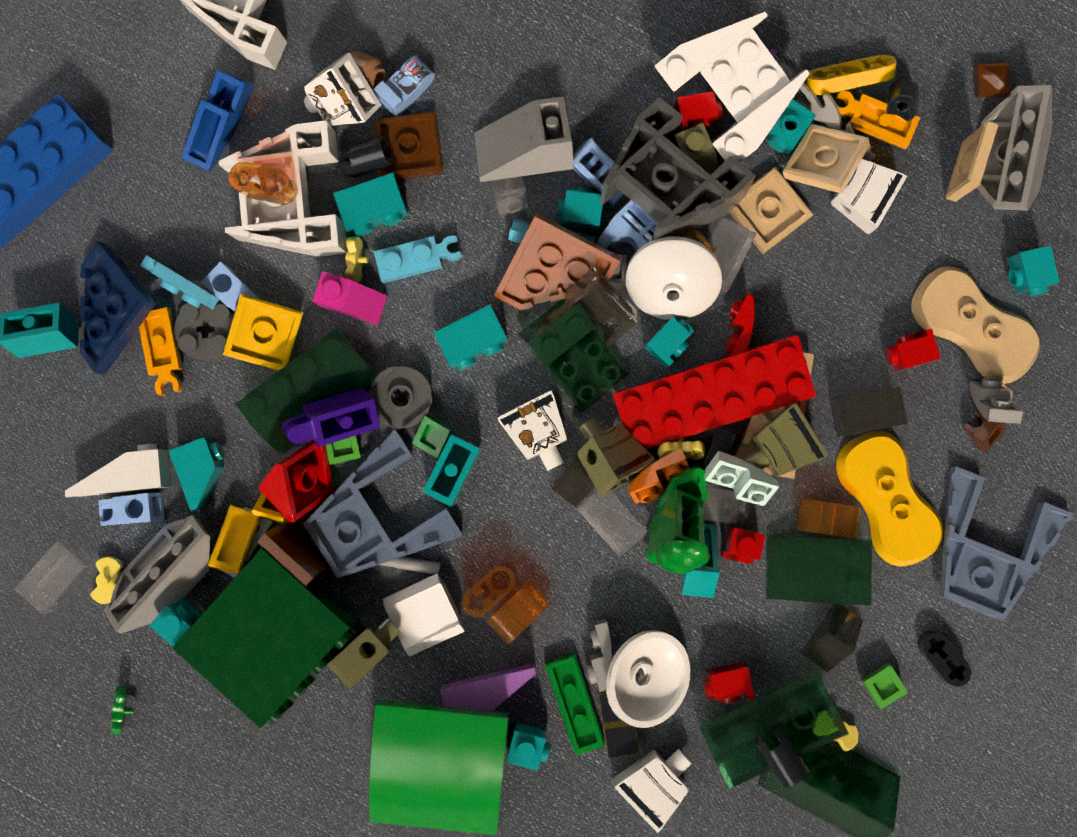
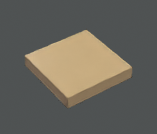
M988 121L962 141L945 195L946 199L956 202L980 186L999 126L998 124Z
M810 124L783 170L784 178L842 194L870 145L869 138Z
M776 167L751 184L746 197L729 212L762 254L813 216V213Z

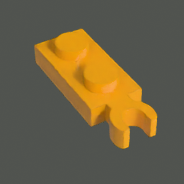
M843 90L837 94L836 98L845 103L844 108L838 106L841 117H851L849 122H852L854 129L902 149H906L909 146L920 117L915 116L912 120L906 121L897 115L888 114L886 111L887 103L862 94L858 101L854 100L853 95L848 91Z
M165 307L151 310L139 327L148 375H158V379L155 382V391L158 395H166L165 385L168 382L173 384L174 392H182V382L179 378L175 377L174 371L182 370L183 367L174 334L171 309Z

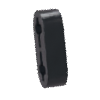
M934 630L921 634L917 642L918 649L940 679L955 687L965 685L970 680L971 668L946 635ZM931 639L940 640L937 646L943 653L941 656L935 651L928 650L931 647L929 642ZM947 661L957 667L960 666L957 669L959 674L957 678L951 675L948 676L951 673V669L946 664Z

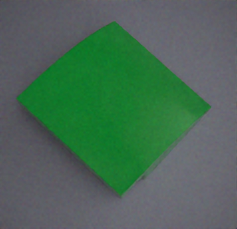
M379 700L375 704L369 784L370 822L497 835L509 713Z

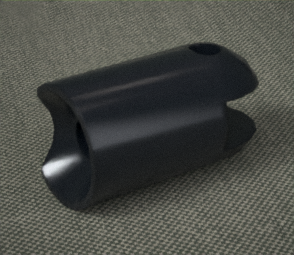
M904 77L891 84L886 107L888 114L897 115L906 121H910L915 117L919 98V89L916 82L904 80Z
M380 136L345 149L340 153L338 160L350 162L351 165L342 168L341 172L347 177L356 178L393 165L394 161L388 154L389 140L385 136Z
M716 428L708 456L700 467L705 470L718 451L735 456L741 436L721 428Z
M768 725L780 745L770 751L758 733L755 737V745L782 787L789 788L803 780L810 770L783 731L777 726Z

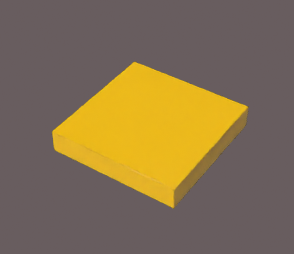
M240 293L223 355L285 372L303 312Z

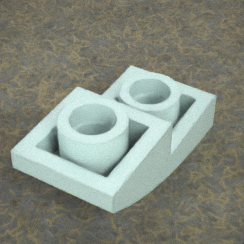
M720 451L716 453L704 470L706 472L704 476L705 481L733 488L735 499L765 506L780 487L779 482L763 470L740 458Z

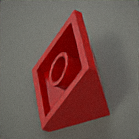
M314 440L278 462L258 487L288 522L294 523L330 497L331 494H334L326 445L319 447Z

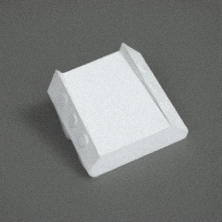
M438 573L382 599L390 620L401 631L398 637L408 656H412L465 632L458 609L446 584Z

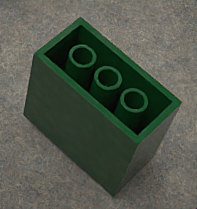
M261 548L172 649L261 729L269 721L274 725L294 705L291 698L293 697L296 700L316 680L312 674L315 672L318 675L337 656L333 650L336 647L340 650L357 634L358 630L355 626L360 619L316 579L306 586L303 585L264 548Z

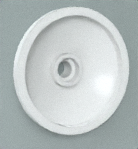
M663 237L645 244L633 255L626 270V288L635 305L645 313L665 320H670L672 317L676 320L680 318L687 319L702 313L716 300L722 285L721 267L716 256L705 245L685 237Z
M649 630L632 636L618 649L607 673L606 692L613 712L622 721L634 727H652L667 720L679 708L687 693L690 681V663L683 645L672 635L662 631Z

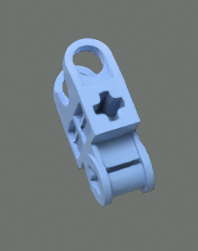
M631 200L613 217L596 244L606 249L610 244L614 246L620 242H627L637 252L642 246L652 241L656 226L659 223Z

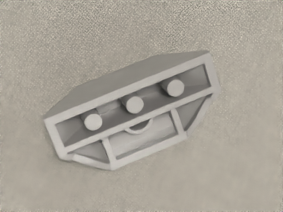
M1052 85L1017 86L1009 97L982 120L981 126L988 121L999 125L980 186L977 187V190L994 209L1028 211L1040 191L1052 132Z
M191 515L186 517V519L164 525L122 571L113 590L111 602L107 603L104 610L116 632L124 633L152 623L167 605L177 603L182 597H185L209 571L210 536L196 517Z

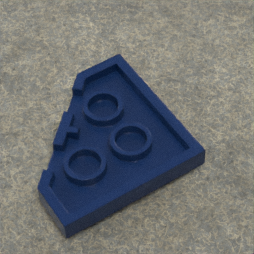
M96 242L81 264V278L85 279V296L80 297V322H85V340H80V354L96 374L106 375L156 303L111 248L105 243Z

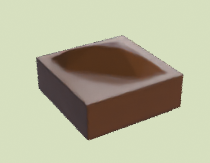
M1009 63L977 64L974 67L976 98L1007 97L1011 93Z

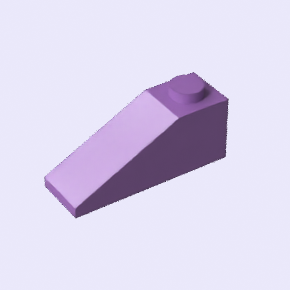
M535 662L443 684L440 689L443 706L493 711L536 674Z

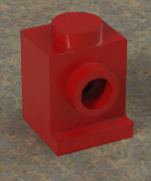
M714 91L677 97L673 107L683 116L678 133L702 123L707 131L711 126H714L716 121L723 119L722 105L720 101H716Z
M932 328L916 333V335L913 333L896 338V345L885 348L886 360L890 366H893L894 372L941 359Z
M728 526L721 557L753 564L754 559H761L766 535Z
M743 662L705 670L707 680H703V687L707 700L714 698L716 701L721 700L722 704L739 701L741 695H745L748 700L755 699L749 669Z

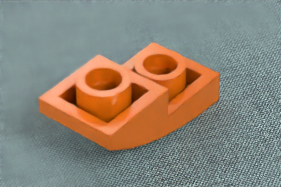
M682 448L660 458L632 481L628 486V490L635 504L640 502L649 503L656 500L664 491L661 482L665 480L670 481L674 475L681 474L689 468Z

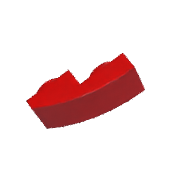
M748 293L742 300L736 298L728 313V316L732 317L728 326L738 330L739 333L733 332L725 346V349L729 350L727 356L746 351L748 348L754 323V298Z

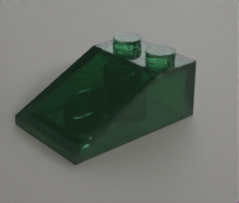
M767 535V599L844 605H871L872 540L862 538Z

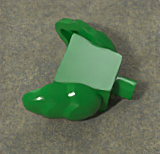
M691 466L681 474L674 475L671 478L666 490L659 496L657 514L649 525V547L645 550V556L651 563L659 564L663 569L673 574L690 573L694 569L708 563L710 558L709 548L705 545L704 503L709 493L706 488L707 481H705L704 477L706 472L700 466Z

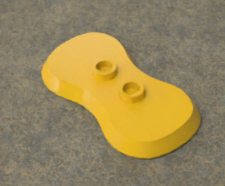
M872 431L864 433L844 445L836 459L837 476L843 487L864 508L869 519L872 544L877 554L887 563L897 567L913 565L931 556L939 548L943 540L944 529L942 520L934 507L914 487L910 477L908 456L902 443L888 432Z

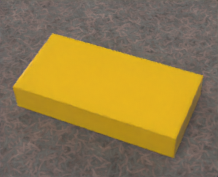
M230 505L208 566L238 575L244 568L261 516L252 514L250 510Z

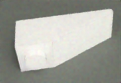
M157 444L137 445V451L122 454L65 490V497H82L172 487L168 450L157 449Z

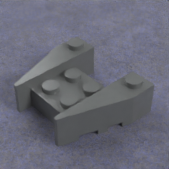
M661 97L656 99L638 116L616 162L604 181L600 197V203L604 204L620 190L659 223L656 226L652 241L663 237H679L727 215L746 197L755 178L751 171L732 156L710 175L672 143V139L679 131L683 116Z

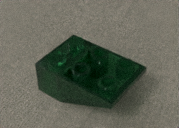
M570 297L560 300L518 334L536 359L581 413L629 375V372L579 303Z

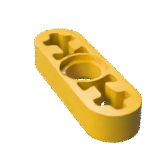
M876 55L816 68L809 71L807 86L815 95H824L826 92L830 94L889 81L896 76V58L891 55Z

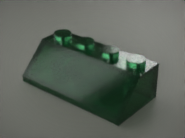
M336 327L235 403V405L252 428L282 456L297 445L290 442L283 433L282 425L287 419L303 414L301 405L360 387L367 392L371 389L377 374L346 333L339 327Z
M818 672L811 673L698 726L728 790L771 770L755 745L757 733L770 751L780 745L768 725L779 727L800 756L849 734Z
M787 716L780 729L788 737L810 772L799 783L789 788H783L765 760H763L758 785L854 837H887L895 829L901 776L852 750H842L839 743L830 741L826 736L816 737L810 727ZM774 738L769 748L770 751L780 745L776 738Z

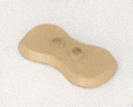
M951 266L940 267L924 278L913 295L911 303L912 313L920 327L924 330L932 328L935 336L950 340L961 347L983 377L1000 379L1003 381L1002 384L1012 383L1021 378L1037 359L1041 344L1035 327L1024 317L1002 310L991 303L982 293L972 276L964 270Z

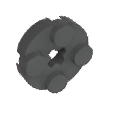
M220 301L217 302L213 310L202 303L199 308L189 303L184 304L179 310L174 326L178 347L184 353L200 361H217L225 357L223 351L234 313ZM205 322H209V325L215 328L214 332L209 333L208 338H204L203 333H200V328L204 326Z
M405 366L387 368L374 379L371 386L370 395L375 401L378 420L387 426L397 429L411 428L422 422L424 416L429 414L433 403L432 388L425 376L415 369ZM397 389L401 392L406 390L409 392L407 405L404 406L402 403L394 404L393 400L396 398L394 392Z

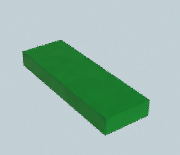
M575 653L545 662V667L575 756L605 746Z

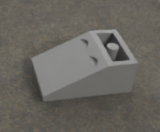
M564 96L531 101L474 133L480 182L574 169L572 139Z

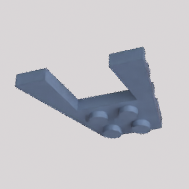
M396 429L389 434L383 443L367 457L358 469L303 524L337 578L463 536L447 509H444L392 543L359 490L412 458V454Z
M954 466L950 468L939 596L996 620L1004 621L1026 589L1025 584L1031 575L1037 572L1043 563L1041 560L1049 548L1055 545L1061 536L1059 534L1067 521H1071L1074 514L1046 502L1038 503L1020 559L965 537L985 478Z

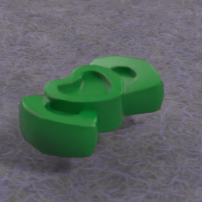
M124 685L116 686L111 717L113 725L110 731L114 735L122 734L125 714L134 713V708H126L128 686Z

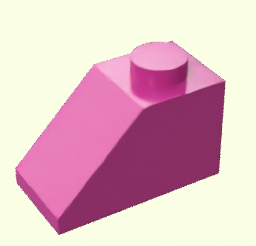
M322 271L312 301L321 308L378 326L388 296L355 281Z

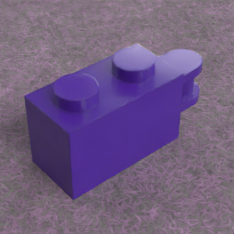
M362 387L301 405L303 414L287 419L282 425V431L290 442L300 444L313 439L319 447L380 428L374 398Z

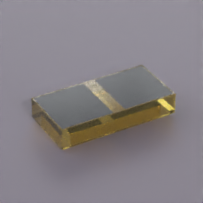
M606 691L598 692L608 758L640 754L636 727L622 721L613 712Z

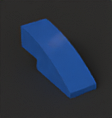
M217 70L207 100L201 99L181 158L207 171H211L229 143L255 85L229 72Z

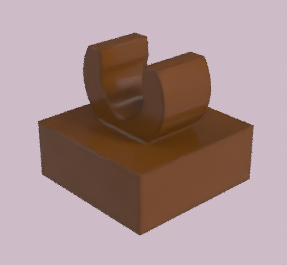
M976 411L974 413L975 419L982 424L979 427H972L966 423L964 429L969 436L973 437L975 447L987 453L1005 432V423L987 421L979 411Z

